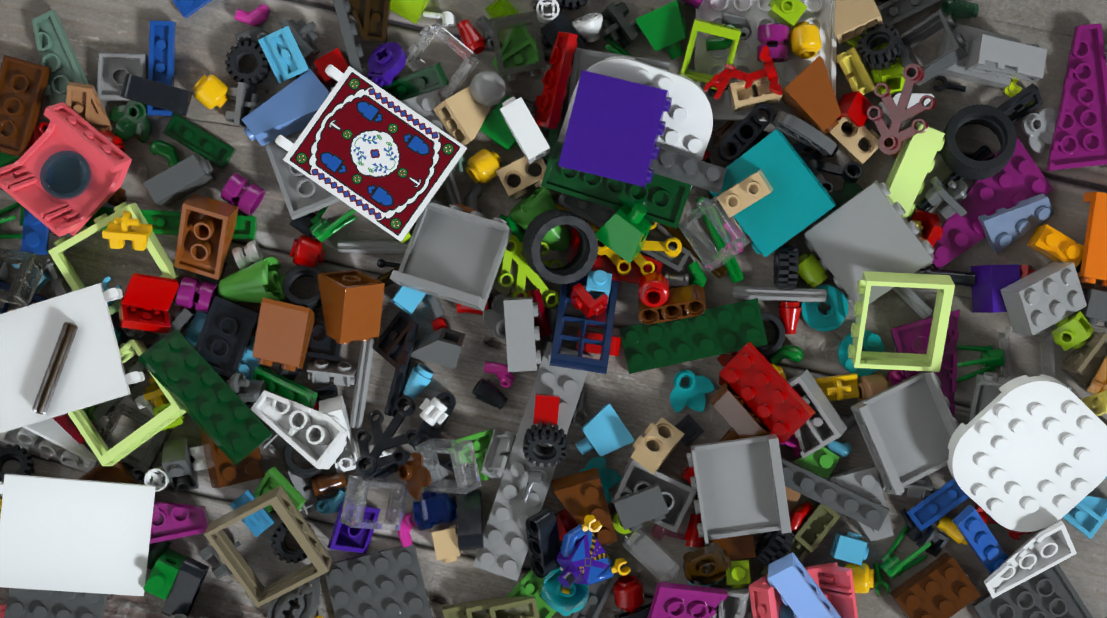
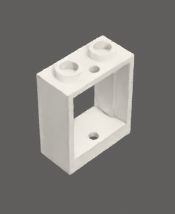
M512 97L503 102V107L500 109L501 115L529 164L549 154L550 146L522 97L518 99Z

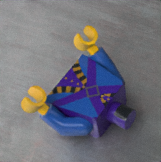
M587 515L584 519L585 524H579L563 536L561 551L557 556V562L564 570L558 577V581L563 586L569 587L572 583L591 585L613 577L616 572H619L621 575L630 573L631 569L629 566L620 569L621 565L627 563L624 558H618L614 566L611 567L612 560L592 533L598 532L602 527V524L596 521L594 515Z

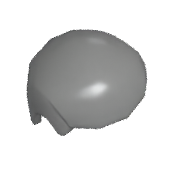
M492 71L480 72L474 76L470 84L471 95L477 102L486 107L498 105L505 96V81L498 73Z

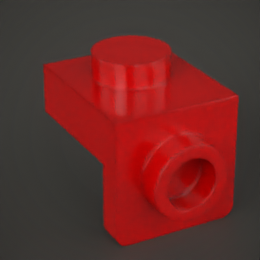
M915 209L910 221H921V226H923L921 239L923 241L928 240L932 247H934L936 241L940 240L943 234L940 220L937 214Z
M581 283L572 287L571 302L587 318L594 314L597 316L607 308L608 296L606 293L594 300Z

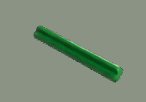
M708 197L698 198L696 204L721 260L727 268L731 282L737 283L743 280L744 276L730 249V245Z

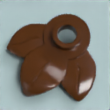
M414 452L404 465H398L399 478L407 482V489L410 495L415 500H420L421 488L431 484L430 472L423 466V456L418 452Z

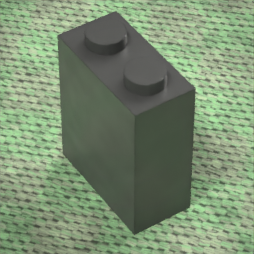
M193 154L145 181L144 185L155 204L168 207L216 180L213 174L216 170L209 160L206 161L203 157L201 158Z

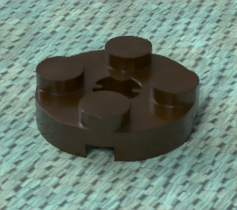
M715 542L687 552L683 556L685 577L693 584H695L694 581H700L701 585L716 583L727 575L725 571L728 567L731 569L732 566L728 552L724 548L719 547V544Z

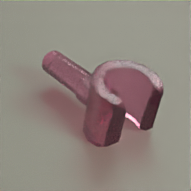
M658 524L654 525L650 532L653 537L660 541L664 535L684 540L685 536Z

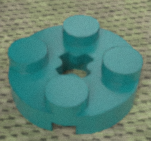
M818 285L811 288L825 289L827 291L825 304L830 305V309L827 310L826 315H823L822 311H818L821 302H801L800 306L802 308L800 313L802 319L808 327L817 331L827 332L837 329L848 314V301L845 295L831 285Z
M865 330L862 344L863 349L870 352H885L881 338L877 334ZM851 332L846 334L837 347V358L840 365L850 374L856 373L857 376L871 375L880 370L854 368L851 358H848L849 344L852 345L853 337H851Z
M557 568L549 572L545 577L541 597L553 610L559 612L562 616H569L571 613L580 611L586 605L589 598V585L572 583L569 587L563 586L558 581V577L564 570ZM560 588L570 589L569 594L563 593Z

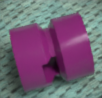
M780 24L758 26L757 40L761 42V45L757 47V61L762 62L759 55L765 45L768 46V44H777V47H768L773 63L788 61V47L785 45V42L789 40V27Z
M235 173L224 186L221 198L231 205L237 204L239 210L250 216L260 205L266 191L255 183L249 184L247 178L239 173Z
M185 276L178 288L176 304L186 308L195 306L197 311L208 314L214 297L218 296V285L205 281L200 284L199 279Z

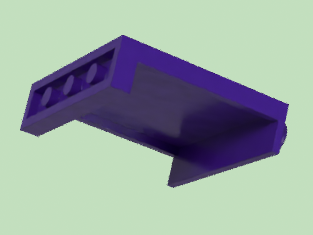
M582 70L558 166L641 186L642 188L646 187V183L651 184L654 169H650L652 159L657 160L660 146L656 145L658 136H663L666 122L662 121L664 112H669L672 98L668 97V90Z

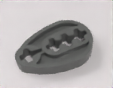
M777 111L771 122L783 133L826 155L831 156L837 146L834 141L813 126L784 111Z
M317 577L310 581V584H312L311 588L305 589V583L272 600L268 608L267 618H288L287 610H293L295 605L292 602L298 599L300 608H295L292 611L294 618H314L320 598L319 578Z

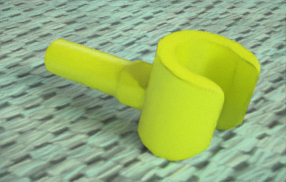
M1012 78L1010 85L1004 88V93L1011 98L1022 90L1016 84L1018 79Z

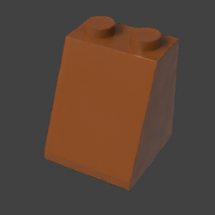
M818 56L782 90L781 100L797 118L825 135L839 123L836 119L841 115L824 60L821 56Z
M358 269L318 274L326 335L336 340V343L349 344L350 341L355 340L368 341L369 338L379 337L385 283Z
M262 298L252 357L259 359L258 364L272 367V364L276 363L282 365L281 369L295 372L296 368L303 369L316 314L307 307Z

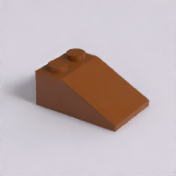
M195 193L183 202L174 267L219 280L235 231L239 207Z

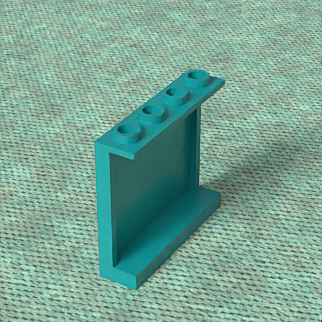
M779 128L726 167L727 170L720 193L710 191L713 197L717 199V196L758 170H762L773 191L733 216L738 222L737 228L744 236L748 235L753 241L751 246L758 255L762 253L764 257H767L836 205L835 201Z

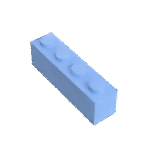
M793 552L768 564V583L777 589L783 603L786 606L789 605L793 610L795 618H842Z

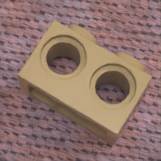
M768 77L754 81L748 89H745L746 82L744 81L730 83L728 87L733 112L755 108L763 103H777L782 95L774 94L769 90L770 82Z
M847 116L839 118L837 120L839 123L825 135L834 141L838 148L853 162L859 165L864 164L879 148V135L872 129L868 130L864 125L857 127ZM843 123L850 125V135L842 132L841 126ZM860 139L868 143L867 151H862L859 148L858 142Z
M524 156L497 170L496 173L509 198L514 196L515 199H518L528 193L526 189L534 185L536 189L541 187L547 166L542 158L529 164ZM539 165L542 172L539 176L533 177L528 173L529 167ZM517 175L520 177L521 183L518 187L512 188L508 185L507 181L510 176Z
M760 169L717 196V199L730 218L771 193L773 188Z
M663 417L656 424L652 422L644 432L646 436L640 435L632 446L635 450L631 458L652 474L658 470L684 436L683 432Z
M457 521L435 525L432 530V538L437 561L443 560V563L456 561L457 557L461 556L462 553L458 546Z

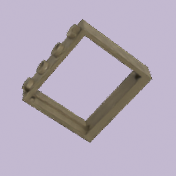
M281 485L210 522L204 533L209 541L208 544L214 547L219 554L221 562L227 565L232 572L234 580L240 583L245 590L247 598L250 597L257 608L329 572L333 560ZM271 504L312 563L264 587L223 529Z

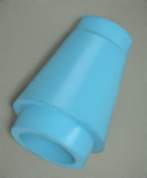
M418 363L416 367L412 368L403 393L411 399H415L433 380L434 372L426 365Z

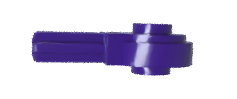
M386 42L377 47L369 57L368 68L370 70L367 77L380 88L383 85L390 86L394 77L405 66L407 60L405 51L396 42Z

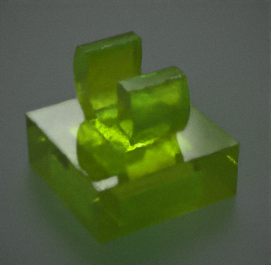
M495 0L485 8V11L500 29L518 14V11L508 0Z

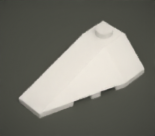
M266 390L263 391L251 407V410L317 469H330L343 452L348 431L330 415Z
M53 418L1 433L0 441L11 444L12 447H15V444L20 445V448L24 447L27 452L32 450L41 453V458L48 460L49 457L60 459L63 465L84 472L90 471L98 461L94 454L83 444H79Z
M1057 521L1051 526L1035 532L984 580L992 598L1077 554L1064 523Z

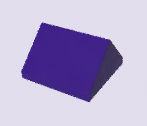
M1020 264L971 266V271L975 272V284L971 287L972 313L1007 312L1000 290L1020 280Z
M349 498L345 499L341 503L327 548L366 554L381 509Z

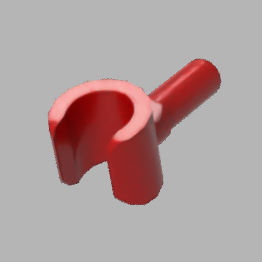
M439 317L432 320L434 331L441 328L448 329L444 318Z

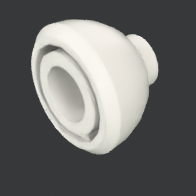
M598 12L586 14L575 19L572 22V26L580 37L586 39L587 43L594 42L600 39L599 33L603 27V16Z

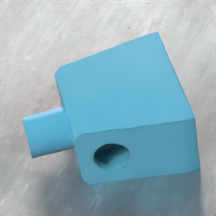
M608 402L582 426L581 429L586 437L575 445L583 456L595 448L601 457L635 440Z

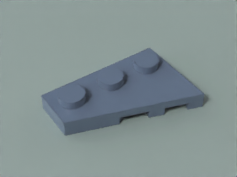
M1042 193L1018 202L1015 207L1009 209L1001 208L996 210V213L987 216L984 214L979 216L978 219L991 250L997 254L1054 215V211L1049 198Z

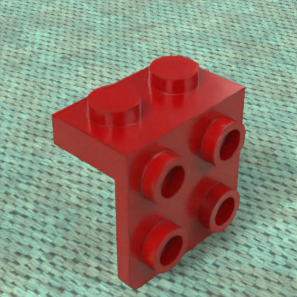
M139 273L132 274L118 307L121 327L168 334L171 329L168 311L179 287L178 281Z

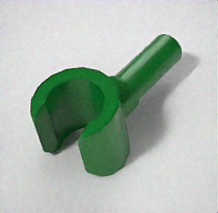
M879 562L873 563L877 581L875 593L879 597L878 589L884 587L887 590V595H889V585L883 580Z

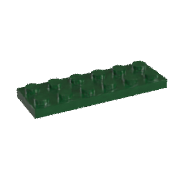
M554 141L541 187L615 210H619L624 205L633 208L634 204L640 203L647 209V213L644 216L645 219L678 228L692 185L653 173L651 184L646 183V187L642 188L641 186L597 175L561 168L558 164L564 142Z
M758 298L709 308L699 316L655 324L641 323L619 328L629 374L739 351L749 342L755 347L768 345Z
M177 329L139 356V361L235 466L273 435Z

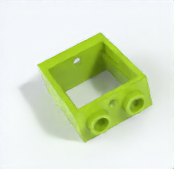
M695 18L681 74L691 78L697 84L698 81L708 83L714 77V75L688 69L698 31L732 39L726 64L733 65L741 29Z

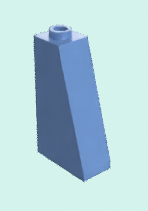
M310 69L241 119L247 127L244 129V132L251 141L256 139L263 146L275 141L279 135L285 137L305 129L330 93Z

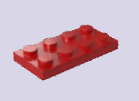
M751 342L747 343L719 372L720 376L773 434L777 435L782 443L786 442L816 413Z

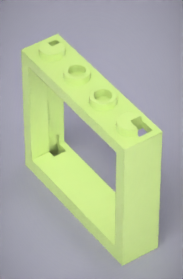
M124 202L113 208L115 213L107 216L105 213L93 220L95 224L87 228L84 225L74 237L67 239L65 236L53 243L55 247L48 252L72 291L86 287L63 251L107 227L108 222H114L115 217L122 218L124 211H130L132 218L139 219L140 224H148L136 202L129 205ZM152 231L148 239L147 249L162 272V275L159 277L170 279L179 277V273ZM122 298L115 301L109 307L110 315L119 311L118 307Z
M863 271L862 280H858L857 283L859 301H855L854 304L856 322L851 325L853 342L852 345L849 344L848 358H851L854 368L940 372L955 288L950 275ZM871 286L938 289L927 354L862 351Z
M134 339L119 346L123 363L134 355L138 354L140 356L148 350L142 341ZM153 375L152 377L171 405L111 449L108 448L83 409L68 413L102 466L115 465L186 413Z

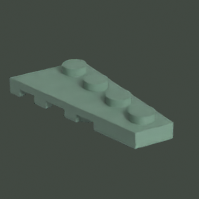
M50 10L32 19L37 50H40L42 60L40 65L52 68L45 90L51 106L61 102L66 104L68 82L88 85L89 83L57 12Z

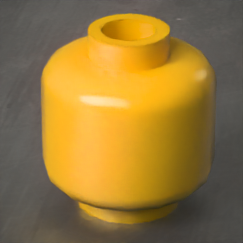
M809 22L797 23L795 28L789 33L792 53L799 56L800 59H809L816 56L822 47L819 28L809 24Z
M213 74L203 75L192 88L195 91L193 94L194 98L207 109H213L215 106L221 108L229 98L225 95L228 91V86Z
M482 149L467 160L468 167H466V172L475 183H488L497 176L496 171L501 169V158L495 151L490 152L487 149Z
M847 563L845 565V568L852 569L855 593H868L870 588H874V570L870 569L867 563H862L861 565Z

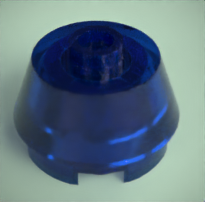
M431 489L421 493L420 500H413L412 522H415L418 530L433 528V525L443 522L448 523L457 518V505L445 490L435 492V489Z

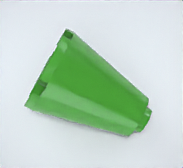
M545 187L535 189L532 192L533 195L523 198L510 211L509 216L525 230L530 222L541 213L558 209L549 190ZM565 224L559 225L548 231L542 242L548 244L549 249L552 251L558 250L561 252L569 246L571 236Z
M267 257L220 280L217 286L218 295L232 302L261 303L262 298L282 302L281 300L285 299L282 290L285 275L280 276L278 269L282 268L281 264L276 258Z

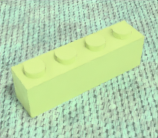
M920 122L916 125L918 131L923 129V124ZM928 126L926 132L918 133L903 142L902 148L885 182V185L891 192L889 197L894 203L898 201L906 212L903 214L906 219L912 215L915 208L914 201L917 195L922 193L925 186L924 179L927 173L932 171L935 164L933 159L937 151L942 149L945 138H943L945 133Z

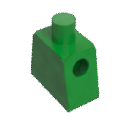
M675 0L635 19L655 51L666 47L671 60L684 54L679 41L687 38L688 34L679 0Z
M507 95L486 116L479 132L506 151H509L514 145L521 150L501 115L502 103L510 99Z
M640 203L634 204L633 208L624 205L595 233L600 242L629 264L641 252L651 228V223L644 218L647 213L646 207Z
M171 548L167 549L156 561L143 590L166 600L179 569L187 556ZM168 561L174 562L175 565L168 563Z

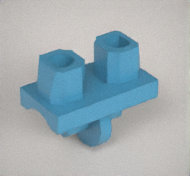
M248 489L229 505L235 510L256 499V497ZM263 508L242 519V522L257 537L274 524L275 520Z

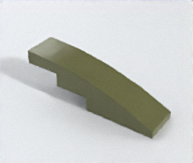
M819 503L805 517L800 529L792 532L795 537L794 543L790 546L791 549L786 555L793 552L798 560L802 562L808 553L814 551L840 516L833 509ZM763 565L758 574L762 577L767 575L768 567Z
M535 596L491 598L442 606L444 618H540Z

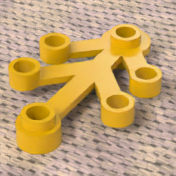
M655 222L654 225L651 226L650 230L654 229L657 226V222ZM670 237L665 242L645 241L642 250L663 251L668 257H677L681 253L682 243L675 237ZM670 243H675L677 245V249L670 250L668 248V245ZM606 245L604 247L598 246L597 254L606 255L614 263L621 275L630 273L631 264L622 260L618 254ZM640 253L633 260L641 268L643 275L648 274L643 270L645 265L652 267V271L649 273L655 271V265L651 261H647ZM623 263L627 264L629 269L621 271L620 265Z

